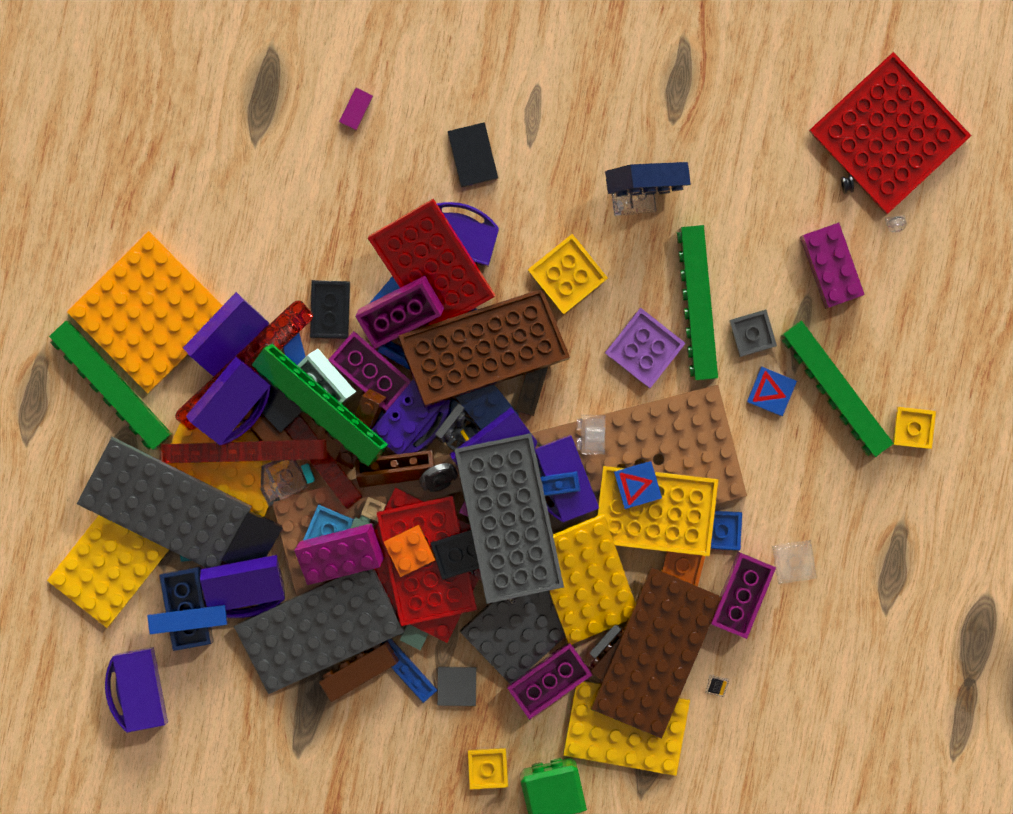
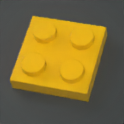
M897 407L893 445L932 449L936 411Z
M506 748L468 750L470 789L508 787Z

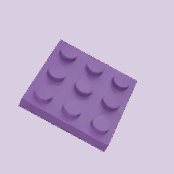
M640 308L605 354L648 388H651L686 343Z

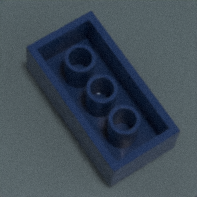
M688 162L630 164L605 171L608 194H616V197L627 196L628 193L631 196L642 195V192L645 195H654L656 191L659 192V195L669 194L671 189L672 192L682 191L684 186L691 185Z
M495 385L455 397L481 430L512 407Z
M200 566L159 575L166 612L207 607L200 583ZM211 627L170 632L173 651L209 645L214 642Z

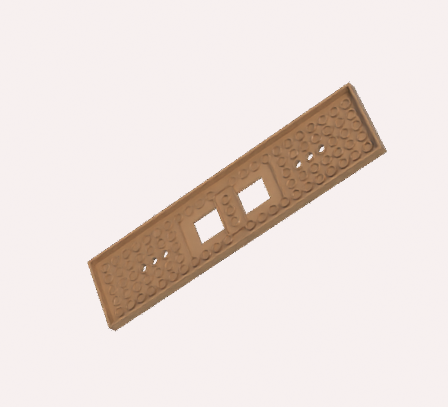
M719 385L532 433L537 440L536 448L565 436H572L597 503H599L603 466L616 467L618 464H624L628 468L634 466L637 459H643L644 462L652 461L654 472L719 479L716 504L747 496ZM450 454L434 458L435 465L450 463L454 465L458 473L456 480L450 481V486L440 491H424L419 480L360 488L357 479H352L272 500L277 523L283 527L280 535L296 596L330 581L307 585L294 551L298 543L303 541L318 504L354 519L355 517H360L368 497L387 505L395 487L424 502L448 497V494L463 491L458 466L452 460ZM656 454H661L664 458L661 465H656L653 462V457ZM598 509L565 522L558 520L548 511L552 533H558L596 517ZM371 519L370 523L374 524L373 529H375L378 522Z

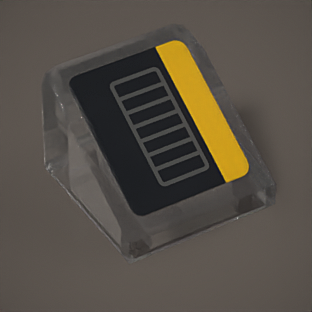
M474 421L458 430L464 442L480 431Z
M709 674L705 693L724 697L729 679Z

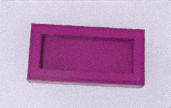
M356 87L339 122L357 131L373 95Z

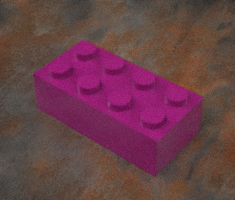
M839 222L800 236L825 309L865 295Z
M423 276L359 308L355 317L375 349L397 338L398 335L412 331L440 317L444 307L426 276Z
M355 331L350 334L328 359L364 392L371 389L387 397L382 407L386 411L411 383V380Z
M372 523L300 541L294 550L307 585L379 568L384 559Z
M738 552L720 594L722 598L711 625L747 639L776 567Z
M566 643L515 681L508 684L507 689L530 720L591 677L592 672L573 645Z

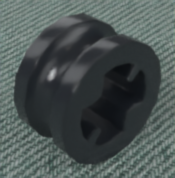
M851 175L848 178L841 177V187L844 194L847 191L854 192V182Z

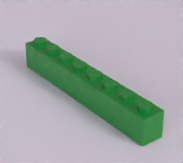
M704 225L681 227L679 229L680 232H677V243H681V251H678L679 262H683V270H680L681 282L684 281L685 289H682L683 301L686 300L687 308H684V318L688 320L689 326L686 327V338L690 339V346H687L688 358H692L689 373L694 381L718 378Z
M802 320L781 334L783 337L782 343L787 349H792L795 353L793 355L794 359L798 364L802 363L804 365L806 375L809 379L816 381L817 390L822 395L825 394L828 397L827 403L833 410L837 409L840 413L839 419L845 426L849 425L852 429L851 435L856 441L860 440L863 444L861 448L867 456L877 457L894 444Z
M65 321L49 336L52 339L50 343L57 350L61 349L65 353L63 356L69 364L74 363L78 368L76 370L83 379L87 377L91 382L89 384L96 393L100 392L104 396L102 398L109 407L113 406L117 410L115 414L122 421L126 420L130 424L128 428L135 435L139 434L143 438L141 442L147 449L152 448L156 450L173 435L70 321Z
M273 344L263 348L253 362L252 366L256 368L260 375L265 376L275 388H279L289 400L294 401L301 411L314 419L316 424L325 428L331 437L340 441L346 450L358 457L361 463L370 466L389 445Z

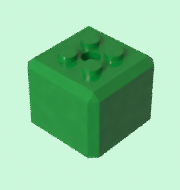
M556 758L546 764H543V762L531 765L532 767L524 768L520 773V781L528 814H576L587 810L577 764L573 759L567 758L562 760L561 758Z

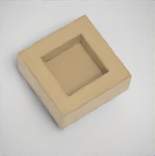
M368 497L361 515L378 522L377 512L383 511L386 503Z

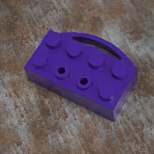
M456 202L437 203L441 211L444 207H457L472 211L484 218V222L480 223L464 214L442 212L476 264L489 267L499 228L494 221L482 211L466 204Z
M235 292L183 349L193 360L217 379L235 357L244 363L252 357L266 335L269 322L243 297Z
M235 357L186 417L191 424L219 445L226 444L244 434L260 417L269 397L270 385L264 378ZM259 400L255 410L250 415V417L242 425H240L238 428L234 430V428L239 424V422L244 418V416Z
M413 379L371 430L389 444L388 447L396 454L420 452L437 438L436 432L449 416L451 399L424 408ZM442 412L443 417L435 432L424 443L414 447L413 444L430 430L437 415Z
M510 407L458 448L530 434L531 432L512 407ZM532 435L534 448H536L537 440ZM453 451L450 453V456L457 465L455 452Z
M571 435L535 448L537 463L541 468V477L578 472L580 491L549 496L555 505L554 507H549L547 503L546 505L548 511L554 517L565 522L599 509Z
M277 555L201 569L200 583L206 606L225 605L227 618L255 616L276 607L285 599V587ZM261 604V605L254 606V607H250V608L236 609V608H241V607H246V606H252V605Z
M154 647L112 656L105 677V694L109 709L117 723L127 733L166 725L168 718ZM112 672L116 673V692L123 715L119 714L113 702L111 693Z

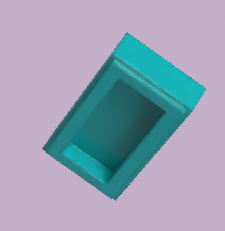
M308 463L302 465L301 469L307 483L314 482L315 477Z

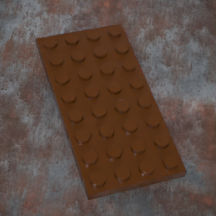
M543 289L398 335V340L424 408L569 360L570 358Z
M650 567L592 703L591 710L662 739L722 596Z

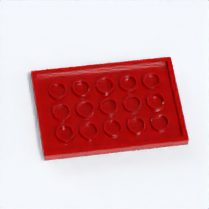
M434 199L429 200L368 236V240L400 288L426 276L444 309L440 317L424 324L425 326L465 314L495 297V293Z
M453 496L377 512L401 626L477 610L469 572L442 580L435 560L400 577L384 544V541L419 525L433 553L431 542L461 533Z

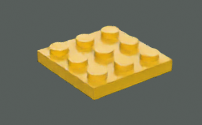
M573 234L528 269V272L563 315L608 279Z

